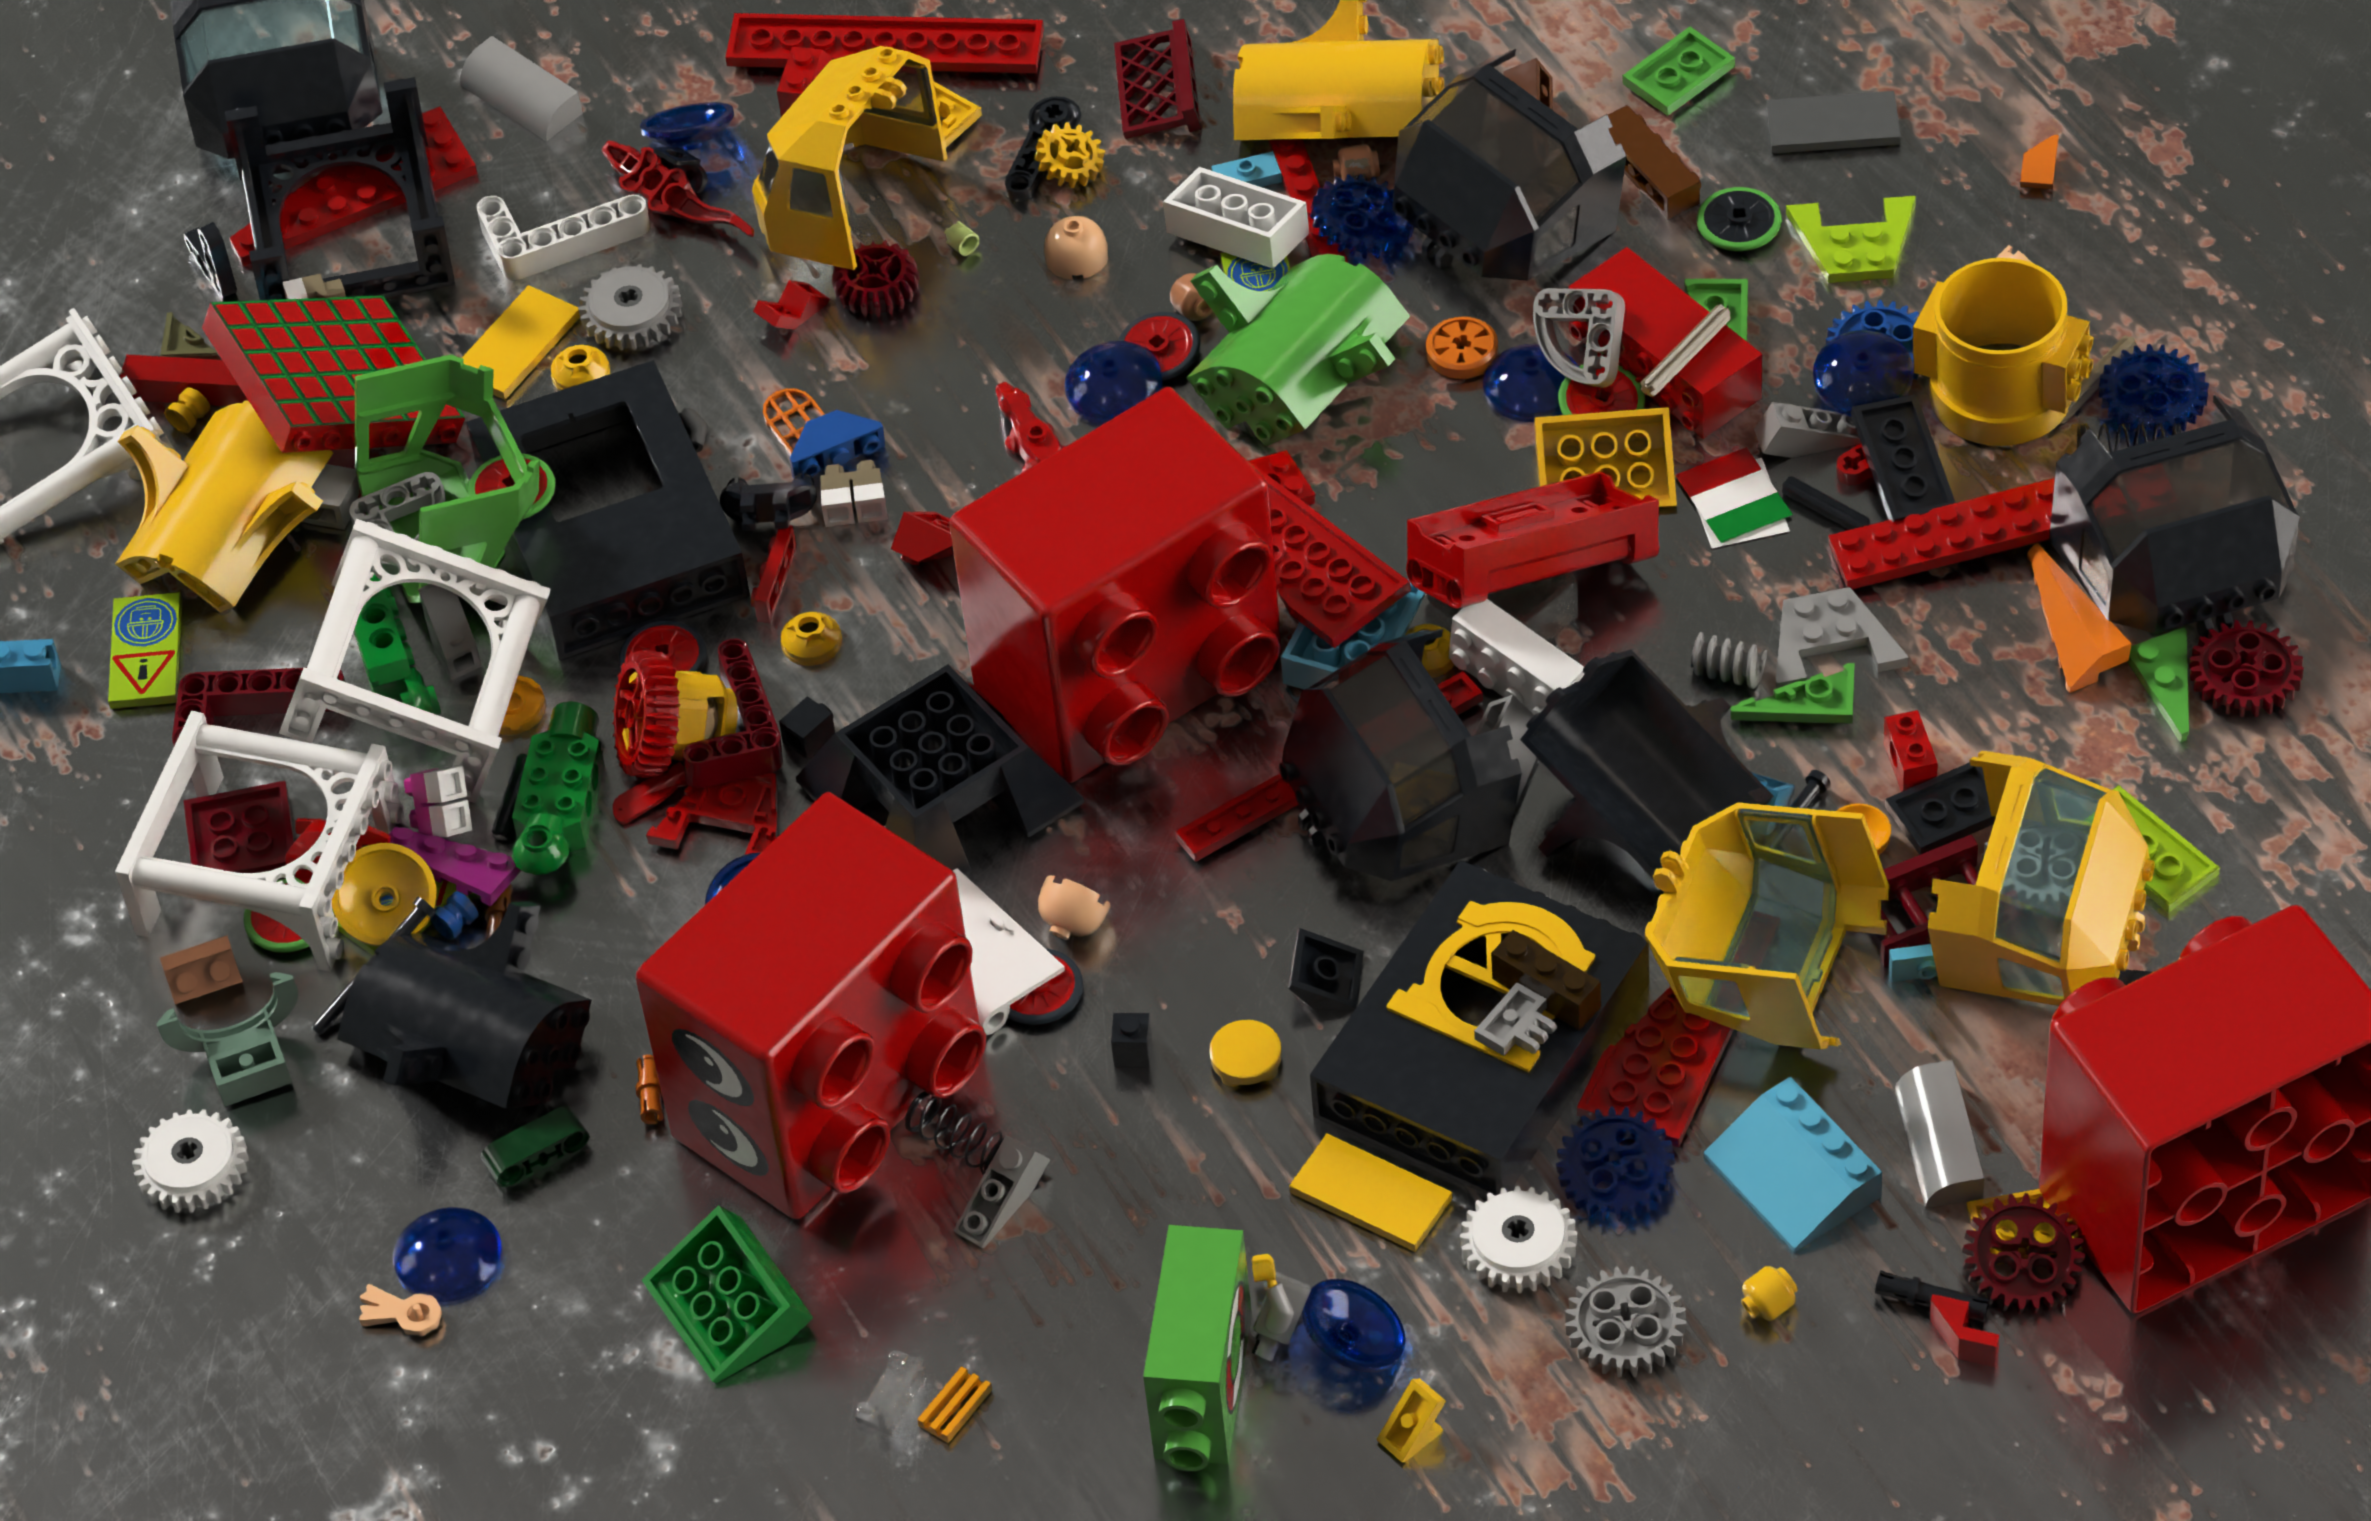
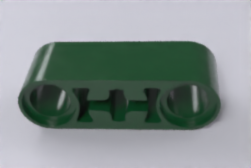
M562 1106L491 1142L483 1149L481 1160L500 1187H511L580 1151L588 1143L590 1135L572 1108Z

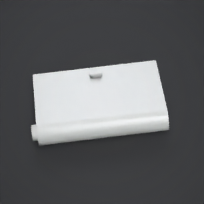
M956 868L953 872L957 878L965 934L973 948L971 972L979 1022L984 1028L986 1035H991L1006 1023L1012 1003L1064 972L1065 966Z

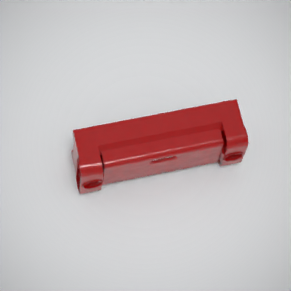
M1600 471L1408 519L1407 576L1415 588L1455 609L1486 601L1489 593L1617 560L1625 564H1632L1652 559L1658 555L1660 549L1658 540L1659 500L1650 495L1645 496L1643 499L1615 487L1611 476Z

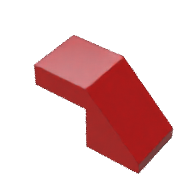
M789 280L778 303L758 300L753 312L774 327L795 330L826 306L830 298L809 283Z
M1932 1294L1930 1321L1955 1356L1960 1360L1995 1367L1999 1352L2000 1334L1967 1327L1969 1302Z

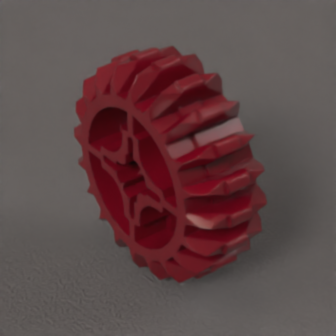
M872 240L871 245L865 246L860 242L858 249H854L857 264L855 270L834 266L832 285L838 301H841L844 309L850 308L853 315L862 312L865 318L870 314H876L879 318L881 313L887 312L892 316L893 309L903 310L905 303H912L913 295L917 294L920 279L917 263L914 257L909 254L908 249H901L898 243L889 246L886 240L882 244H876Z

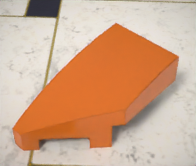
M2052 135L2023 154L2020 187L2053 189L2059 135Z

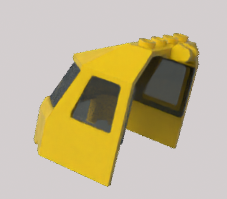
M879 46L831 60L767 133L769 147L761 173L754 180L752 187L759 227L766 237L770 251L855 270L857 264L850 233L851 218L842 173L839 168L844 145L852 143L854 147L866 144L945 162L947 152L929 59L908 51Z

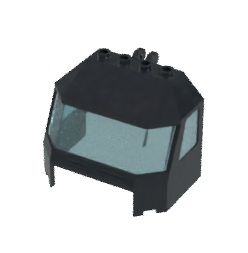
M364 0L171 1L172 24L183 98L196 147L227 159L235 158L225 111L242 107L257 106L265 146L311 136L337 133L343 130L365 128L383 113L374 43Z

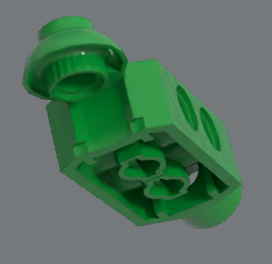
M375 574L373 575V578L370 579L371 581L375 582L380 581V579L377 578ZM387 587L376 593L366 602L358 616L353 631L372 692L435 715H440L441 709L434 686L426 687L423 677L416 670V667H409L415 665L414 657L408 642L402 643V641L407 640L402 620L400 621V618L394 619V617L399 616V611L391 589Z
M568 701L557 704L552 710L548 731L533 735L531 738L512 815L517 840L512 849V859L516 867L525 873L533 875L550 873L565 863L569 852L586 847L605 763L600 741L595 738L599 725V716L594 709L583 703Z

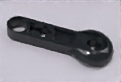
M1058 96L1044 98L1037 102L1029 111V132L1005 179L1006 193L1010 200L1025 202L1031 199L1045 174V171H1039L1038 169L1040 162L1035 161L1037 152L1035 149L1039 138L1042 137L1043 131L1046 129L1051 132L1054 124H1057L1060 129L1064 128L1065 122H1069L1071 129H1076L1080 124L1081 111L1073 100ZM1026 164H1031L1029 167V172H1027ZM1019 182L1028 184L1025 189L1020 191L1011 188Z

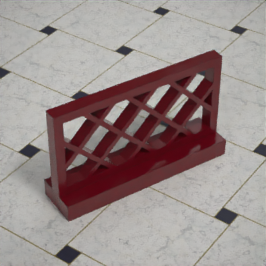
M1184 19L1172 21V30L1114 43L1122 130L1125 139L1187 125L1189 132L1202 130L1192 40ZM1170 42V45L1162 53L1154 50L1158 44ZM1135 49L1139 51L1132 60L1123 57V52ZM1147 55L1155 58L1148 68L1140 64ZM1163 63L1172 66L1165 75L1156 72ZM1133 70L1142 73L1134 82L1125 79ZM1149 78L1157 80L1158 82L1150 90L1142 87ZM1166 85L1174 88L1167 98L1159 95ZM1137 92L1144 97L1135 105L1128 100ZM1152 100L1160 103L1153 112L1144 109ZM1168 108L1178 113L1177 116L1169 118L1161 117ZM1138 115L1146 118L1142 124L1130 126V123Z

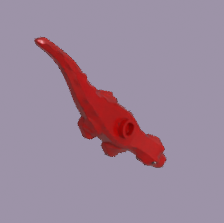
M607 141L602 147V152L611 163L613 169L620 176H623L619 177L620 187L627 192L640 193L648 199V208L651 212L671 215L700 224H729L737 227L749 237L754 236V228L736 214L726 209L709 206L701 201L692 189L684 170L681 168L669 170L662 164L660 157L653 153V148H641L640 154L635 148L619 144L615 141Z
M1007 382L996 385L995 393L998 399V407L1004 417L1010 420L1013 427L1010 435L1005 439V448L1016 456H1022L1026 462L1022 472L1065 447L1060 444L1054 434L1052 425L1042 421L1032 412L1030 398L1026 392L1019 388H1014Z

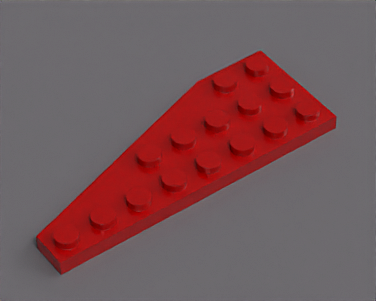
M441 106L422 113L428 147L425 148L434 191L478 174L474 161ZM394 153L378 155L376 160L379 162L388 161L393 157ZM399 164L396 167L392 168L396 171L401 170L399 168ZM353 165L327 168L287 196L280 215L284 249L287 250L406 202L405 196L391 178L377 170ZM249 223L229 238L231 246L243 267L251 264L249 251L255 250L251 224Z
M1248 461L1265 477L1268 484L1277 593L1289 614L1333 648H1336L1411 591L1409 580Z
M1747 910V913H1746V915H1745V917H1744L1743 922L1745 921V918H1746V916H1747V914H1748V912H1749L1748 910ZM1754 912L1731 967L1748 968L1749 966H1755L1756 969L1762 970L1780 932L1781 920ZM1725 980L1715 1005L1742 1013L1745 1003L1737 983ZM1670 986L1648 1007V1013L1636 1024L1632 1023L1624 1031V1036L1615 1045L1611 1044L1603 1051L1577 1105V1116L1679 1148L1734 1029L1692 1013H1685Z

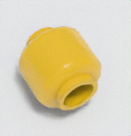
M1765 1266L1743 1283L1742 1291L1745 1298L1741 1300V1304L1752 1318L1760 1316L1762 1319L1771 1322L1795 1304V1292L1798 1291V1288L1785 1269L1782 1267L1776 1269L1772 1266Z

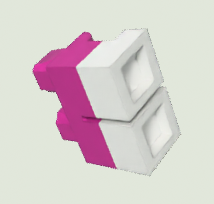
M453 766L445 769L433 768L410 774V777L404 780L405 793L413 796L415 809L411 810L409 814L410 827L418 829L419 833L439 837H449L473 830L468 800L447 802L467 797L463 766Z

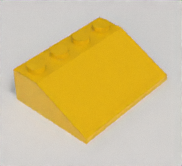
M1669 407L1535 417L1534 431L1539 487L1601 471L1611 476L1615 487L1640 499L1650 495L1659 500V508L1677 507Z

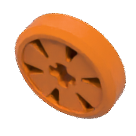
M1461 316L1446 319L1434 326L1426 339V356L1430 366L1439 374L1449 378L1468 379L1477 377L1487 372L1498 358L1499 349L1496 332L1489 324L1477 318Z

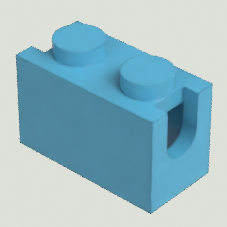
M53 639L0 641V693L58 690L61 662Z

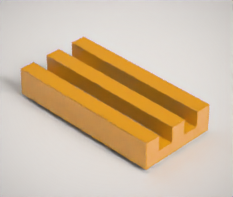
M961 1366L917 1419L918 1426L949 1443L990 1394L992 1384L987 1380L984 1382L980 1381L978 1375L975 1373L972 1375L968 1374V1370ZM972 1389H976L975 1393L965 1403V1405L951 1420V1422L946 1426V1428L944 1430L941 1429L942 1425L947 1421V1419L958 1410V1408L961 1406L962 1401L967 1397V1395L972 1391Z

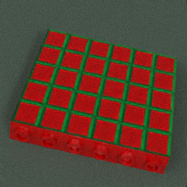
M383 295L210 302L202 326L206 336L282 453L355 449V376L426 360ZM445 405L424 445L456 443L465 420L461 410ZM419 411L371 421L369 424V448L405 446Z

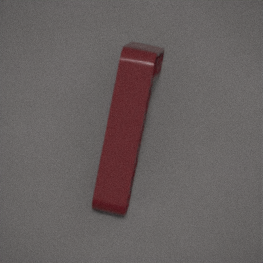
M741 639L725 640L718 647L720 677L725 687L731 688L735 694L738 711L737 724L740 732L693 742L684 748L685 781L688 785L695 788H704L772 773L779 770L783 765L781 735L749 647Z
M303 668L194 672L185 675L180 680L172 733L173 745L175 746L191 711L204 713L207 724L213 725L215 716L286 714ZM340 670L337 679L345 682L343 672Z

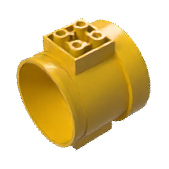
M1990 258L1976 261L1958 269L1944 282L1937 281L1913 326L1914 373L1929 377L1932 409L1940 422L1951 432L1966 440L1984 445L2008 446L2026 443L2040 438L2055 429L2068 413L2067 410L2071 402L2078 400L2081 392V382L2083 378H2089L2093 368V359L2089 358L2094 340L2093 336H2090V321L2067 315L2065 291L2060 282L2044 268L2034 263L2014 258ZM1990 344H2016L2025 346L2022 348L2012 350H1987L1978 348L1980 346Z

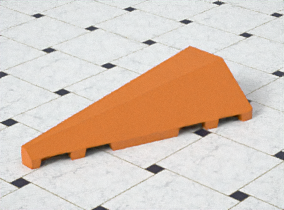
M2038 543L2033 545L2027 552V559L2030 560L2032 565L2035 586H2038L2040 592L2041 606L2052 643H2055L2060 669H2063L2066 679V690L2072 693L2098 682L2099 673L2129 661L2132 643L2111 621L2106 619L2092 600Z

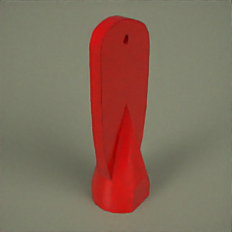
M678 761L661 776L649 778L616 797L612 806L616 821L622 825L627 824L660 804L676 789L688 786L685 781L684 766Z

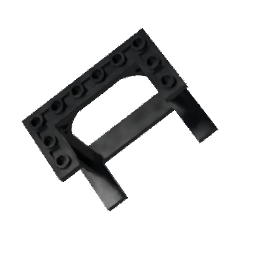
M415 77L383 83L391 123L376 124L354 130H343L337 133L311 136L266 146L257 106L225 111L240 181L243 180L255 247V250L249 251L260 300L286 299L282 282L289 281L290 277L280 226V215L287 196L301 181L310 175L327 168L346 165L362 166L377 170L391 178L399 186L407 202L418 261L323 278V282L341 279L346 297L383 295L385 298L456 285L443 217L438 214L425 148L428 147ZM394 153L393 157L388 161L379 162L376 160L378 155ZM399 164L401 170L396 171L392 169ZM285 172L293 173L292 178L287 180L274 176V174ZM274 187L282 189L281 191L274 193Z

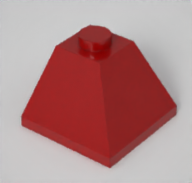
M903 512L891 550L902 554L900 559L904 562L917 566L920 565V562H934L954 555L949 524L950 518L937 512Z

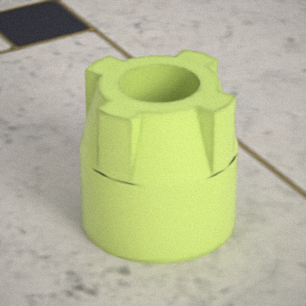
M957 221L950 228H946L944 232L947 239L946 243L962 256L972 254L979 245V236L960 221Z

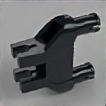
M801 473L796 475L792 482L748 485L745 479L738 477L737 483H735V478L729 480L727 486L721 491L719 501L722 510L728 517L742 523V531L756 530L757 524L763 522H774L775 529L789 528L791 520L805 515L813 508L817 498V491L814 487V479L808 473H804V478H801Z

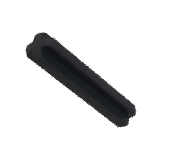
M1789 476L1782 484V493L1848 530L1870 525L1871 520L1867 516L1793 476Z
M520 753L516 757L492 827L493 837L496 840H509L514 829L512 815L527 755L524 753Z

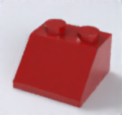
M791 47L777 89L781 117L831 60H834L833 57L821 49Z

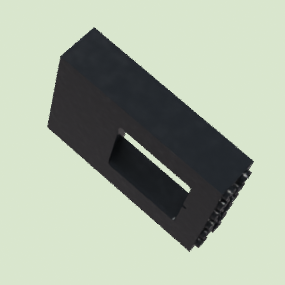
M654 360L500 410L522 454H528L633 419L663 485L660 489L561 522L555 520L547 504L538 513L522 519L511 535L509 544L524 579L535 581L541 586L551 589L540 616L559 660L627 638L644 625L658 621H677L750 596L742 551ZM482 417L467 421L468 434L478 469L488 460L500 456V453Z

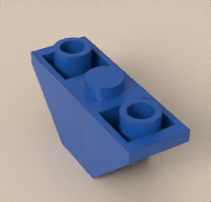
M835 410L807 421L790 456L792 478L794 479L800 473L801 478H804V473H808L813 477L818 472L825 470L827 465H843L861 455L874 453L879 448L885 446L883 425L879 421L840 410Z

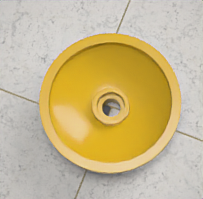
M393 843L368 845L357 850L353 861L348 862L344 871L343 884L339 890L336 889L333 895L332 909L341 927L351 937L364 944L379 947L415 908L412 902L418 896L435 909L437 900L435 879L427 863L411 849ZM389 895L393 897L392 903L387 906L380 903L382 897ZM426 916L411 934L421 932L430 918Z

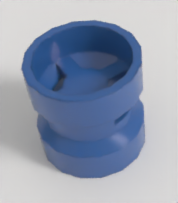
M455 891L447 898L446 905L435 909L436 913L430 921L442 936L453 940L461 933V928L464 924L470 925L479 915L476 907L468 897Z

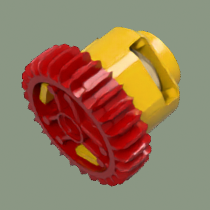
M642 650L631 652L625 658V663L621 665V672L618 674L619 682L615 685L616 696L613 698L615 705L614 710H612L614 712V721L612 723L614 725V734L612 737L615 738L616 758L620 761L619 766L625 774L642 778L661 776L668 770V766L672 763L671 760L683 761V750L688 744L736 733L738 718L736 697L731 688L725 687L724 682L718 675H706L697 671H676L669 656L663 652Z

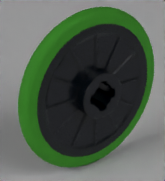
M1747 187L1727 188L1712 194L1701 204L1697 213V226L1701 235L1714 246L1729 251H1748L1767 244L1777 235L1782 223V215L1777 203L1767 194Z

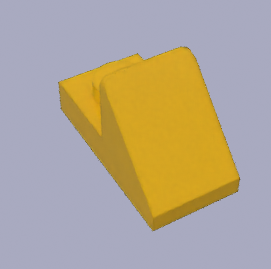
M1412 1379L1376 1440L1401 1462H1407L1441 1434L1443 1428L1435 1422V1419L1446 1403V1400L1422 1379Z

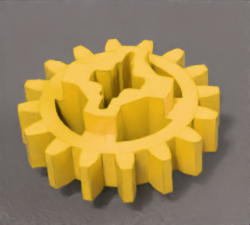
M1065 122L1064 128L1060 129L1057 124H1054L1051 132L1045 129L1042 137L1038 140L1035 149L1037 150L1035 161L1040 162L1038 169L1039 171H1048L1046 178L1048 180L1056 177L1059 186H1062L1064 181L1069 182L1071 188H1074L1078 181L1081 185L1087 186L1089 179L1096 180L1098 172H1101L1104 164L1105 150L1099 149L1101 140H1092L1093 132L1091 130L1086 133L1081 132L1082 125H1078L1076 129H1071L1069 122Z

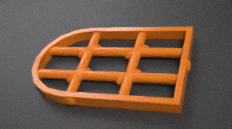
M796 388L776 391L763 404V416L767 426L771 428L790 454H792L793 449L787 440L793 437L799 439L804 427L796 430L788 419L789 415L798 411L805 422L810 421V418L804 412L805 408L810 405L813 406L820 416L825 415L815 399L805 391ZM792 395L804 397L807 401L799 405ZM786 396L792 404V409L783 412L774 400ZM770 404L777 412L776 416L771 419L767 415V408ZM782 419L790 429V433L782 436L773 423Z

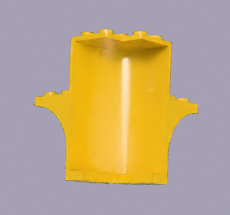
M1340 0L1327 23L1306 38L1287 43L1242 45L1237 57L1239 69H1235L1233 85L1234 140L1398 137L1399 131L1406 127L1445 88L1444 78L1439 77V64H1443L1444 61L1443 46L1439 45L1438 39L1364 41V34L1368 33L1367 15H1363V2H1367V0ZM1438 116L1434 121H1432V122H1433L1434 124H1436L1438 127H1439V116Z
M249 401L231 404L216 411L183 461L178 452L165 447L157 441L155 435L150 430L136 425L124 431L117 442L130 454L139 469L144 484L145 507L139 528L115 565L140 584L169 572L220 613L235 607L261 565L276 546L301 521L316 512L322 504L323 500L315 495L312 485L333 452L331 450L282 453Z

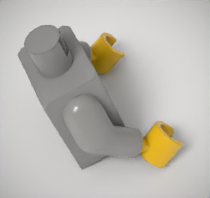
M1269 1254L1254 1255L1252 1257L1254 1281L1267 1282L1263 1283L1266 1296L1253 1326V1331L1259 1333L1252 1353L1273 1361L1279 1343L1289 1344L1311 1289L1310 1285L1276 1272L1274 1260Z

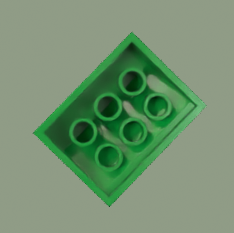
M719 1205L642 1279L646 1288L706 1374L716 1384L788 1343L813 1319L811 1313L742 1217Z

